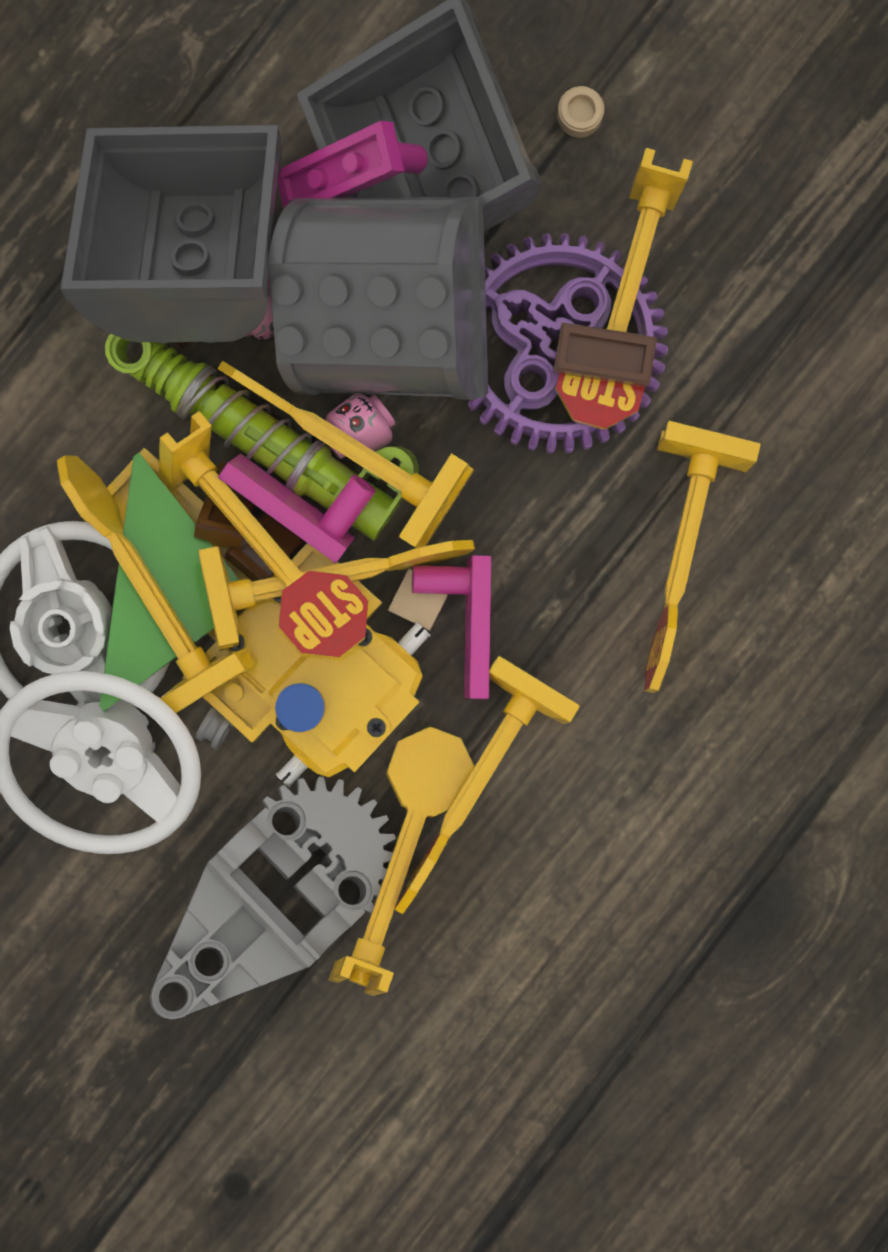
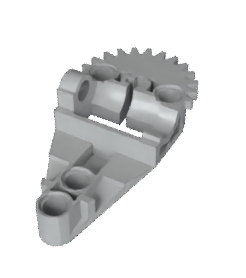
M320 776L316 780L314 791H310L304 778L297 780V795L294 796L285 785H282L278 788L281 800L276 802L267 796L262 801L265 808L207 863L151 989L150 1003L154 1012L165 1019L182 1018L200 1009L309 968L365 912L371 915L374 907L371 901L373 896H378L381 887L378 882L379 880L383 881L387 870L383 867V863L390 862L392 852L385 851L383 846L396 839L395 834L379 833V829L389 820L387 815L371 818L370 814L377 802L373 799L360 806L358 801L362 789L357 787L346 797L343 795L344 780L340 779L337 780L331 792L327 791L324 777ZM285 812L292 816L295 821V831L293 834L282 835L274 829L272 818L275 813ZM320 848L326 854L321 860L326 867L321 864L316 865L293 886L322 917L304 936L239 868L256 850L286 880L310 859V851L314 852ZM342 880H351L357 884L360 897L355 905L346 904L341 900L338 889ZM203 949H211L220 957V969L213 976L202 975L195 966L196 955ZM169 983L180 985L186 995L182 1008L174 1012L167 1011L159 1002L160 990Z

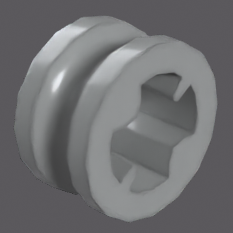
M212 706L201 723L195 739L200 742L203 739H207L211 742V748L217 750L233 725Z

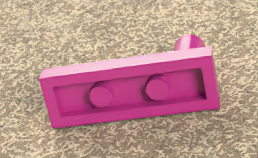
M379 121L282 167L277 183L283 209L289 204V200L295 198H346L400 173L419 174L426 168L428 161L427 152L419 144L398 142L394 123Z
M242 454L229 461L218 477L334 563H337L355 539L348 530L376 493L374 487L366 480L352 475L329 509L323 514Z
M472 555L466 559V567L413 565L412 593L466 595L464 698L489 699L491 556Z

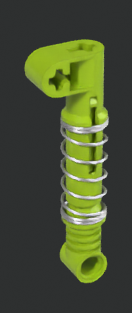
M113 334L108 336L105 344V355L108 362L116 370L129 374L141 383L146 382L145 385L151 390L155 389V392L161 397L165 395V399L170 402L171 410L182 419H187L200 411L212 425L211 431L226 440L224 443L225 448L232 444L247 454V459L250 460L252 458L266 467L269 475L273 472L287 482L286 487L299 497L307 495L328 510L352 475L359 476L366 481L370 475L378 480L381 479L363 468L360 474H357L332 457L331 449L324 443H321L320 440L312 443V435L310 433L300 435L292 430L289 418L279 421L271 415V409L268 404L257 406L250 401V394L247 390L237 392L229 387V379L226 376L217 377V370L213 369L212 366L204 362L197 364L192 361L187 362V358L184 355H177L178 352L172 347L168 348L166 343L141 342L143 346L142 357L138 362L133 363L127 355V347L131 341ZM224 380L225 384L217 389L216 382ZM389 446L376 451L377 454L390 462L398 458L401 461L399 467L411 475L414 473L419 474V464L415 455L409 449L401 446ZM371 484L376 493L352 525V527L373 541L377 539L404 500L401 498L402 492L390 484H387V486L398 493L395 499Z

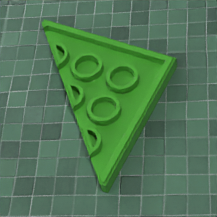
M138 453L133 456L123 535L135 546L195 644L214 629L198 550L213 546L207 540L194 537L195 523L142 455ZM224 561L230 582L239 580ZM119 564L104 673L141 685L177 656ZM101 693L99 707L105 712L121 699Z

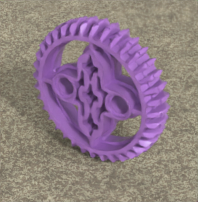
M546 233L542 236L541 247L537 248L533 239L528 237L524 239V252L520 253L517 246L511 243L507 246L506 250L507 261L498 253H494L491 256V264L494 271L485 266L486 307L492 310V327L495 334L518 353L508 366L504 376V389L510 399V403L504 404L488 385L489 393L484 398L470 400L468 408L470 411H475L483 405L487 408L480 417V422L483 425L488 424L494 417L500 420L494 430V434L497 436H501L507 426L514 429L510 440L511 444L517 445L522 434L531 436L528 442V449L531 451H535L539 438L547 439V453H554L556 440H563L565 452L572 453L575 444L574 438L579 437L584 450L591 448V433L593 432L601 443L607 442L610 438L608 429L602 430L578 422L565 424L544 423L529 419L520 414L522 409H541L557 396L555 386L559 374L553 373L556 352L551 350L549 346L551 340L555 341L559 337L561 323L602 328L611 312V297L605 285L610 284L618 292L625 268L624 266L622 269L617 265L621 253L619 250L614 251L609 259L602 255L605 249L603 241L596 244L594 251L586 249L588 240L585 235L579 238L577 246H570V238L567 233L561 235L559 245H552V238L550 234ZM540 266H571L595 274L593 278L578 277L568 281L559 290L551 303H547L537 295L526 290H512L502 294L496 293L512 277L528 269ZM642 276L632 310L637 333L657 337V340H660L667 335V327L653 325V323L662 319L664 311L659 308H648L656 301L658 296L654 291L645 294L641 293V290H643L648 282L647 277ZM577 297L589 298L594 303L595 311L590 314L578 313L573 308L571 301ZM520 311L526 312V321L521 320L517 326L510 322L512 315L516 316ZM657 342L654 358L665 356L668 352V346ZM531 345L538 349L537 355H529ZM654 359L651 375H660L665 370V364ZM534 372L543 379L544 387L537 392H529L520 385L519 378L525 373ZM651 376L650 385L648 388L645 387L644 390L655 392L660 383ZM644 392L640 407L646 408L651 399ZM637 412L626 419L635 422L639 417V413ZM623 420L611 426V429L617 434H621L626 428Z

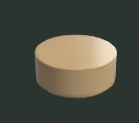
M584 86L571 88L560 99L557 111L558 123L562 130L570 136L578 138L587 137L600 127L604 115V103L600 95L591 88Z

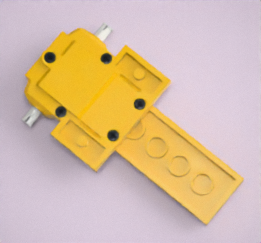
M143 448L140 454L159 477V460L147 449ZM133 460L107 487L118 505L123 529ZM181 483L173 490L168 488L196 524L204 502L184 483ZM209 541L213 547L218 546L223 560L239 580L248 578L224 558L231 546ZM308 543L291 560L300 571L340 564L338 561L334 563ZM353 581L354 585L368 600V620L381 606L382 602L359 581ZM281 597L257 601L254 607L237 611L238 647L219 650L215 629L208 633L215 641L205 653L210 662L248 647L257 664L203 696V698L252 743L271 724L282 734L286 745L294 756L276 775L282 780L290 772L291 775L284 781L290 788L307 768L326 777H331L348 767L354 772L359 769L420 702L415 697L423 675L418 664L419 662L411 655L431 636L424 629L418 637H415L422 629V626L415 622V625L397 643L391 636L388 637L376 633L366 624L365 639L339 660L300 656L278 630ZM298 683L315 687L322 694L325 701L323 719L315 728L305 732H294L285 728L278 720L275 710L279 694L286 687Z

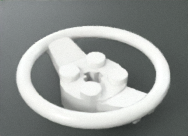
M64 521L47 524L22 535L0 554V590L9 573L21 561L23 594L19 600L22 601L16 609L15 621L10 622L13 647L25 664L35 666L42 672L50 673L51 675L71 671L104 673L113 608L93 582L76 579L61 541H89L106 546L112 550L109 540L103 537L88 522ZM61 615L64 616L65 620L69 621L71 628L69 637L68 634L60 635L57 630V626L63 623ZM0 653V690L10 699L24 687L12 675ZM170 663L139 686L152 693L164 677ZM70 691L78 702L86 700V704L100 702L101 693Z
M62 672L40 678L26 685L15 693L0 710V793L11 809L27 825L44 837L66 847L98 854L133 852L148 848L169 837L184 823L193 810L201 783L200 759L194 740L185 724L171 707L149 690L136 683L99 672ZM70 691H92L115 696L122 700L103 712L99 707L100 702L86 704V700L75 706L44 701L42 699ZM133 705L151 716L171 739L181 765V785L158 755L154 753L155 742H152V736L147 729L149 721ZM10 737L51 751L53 755L50 760L51 771L56 776L66 780L75 789L90 794L104 803L114 802L121 794H124L156 822L142 830L122 835L86 833L57 822L37 808L17 783L10 764Z

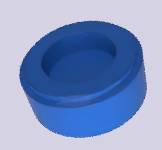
M303 683L293 684L286 687L279 694L275 706L276 715L285 728L294 732H305L315 728L323 719L325 701L322 694L315 687Z

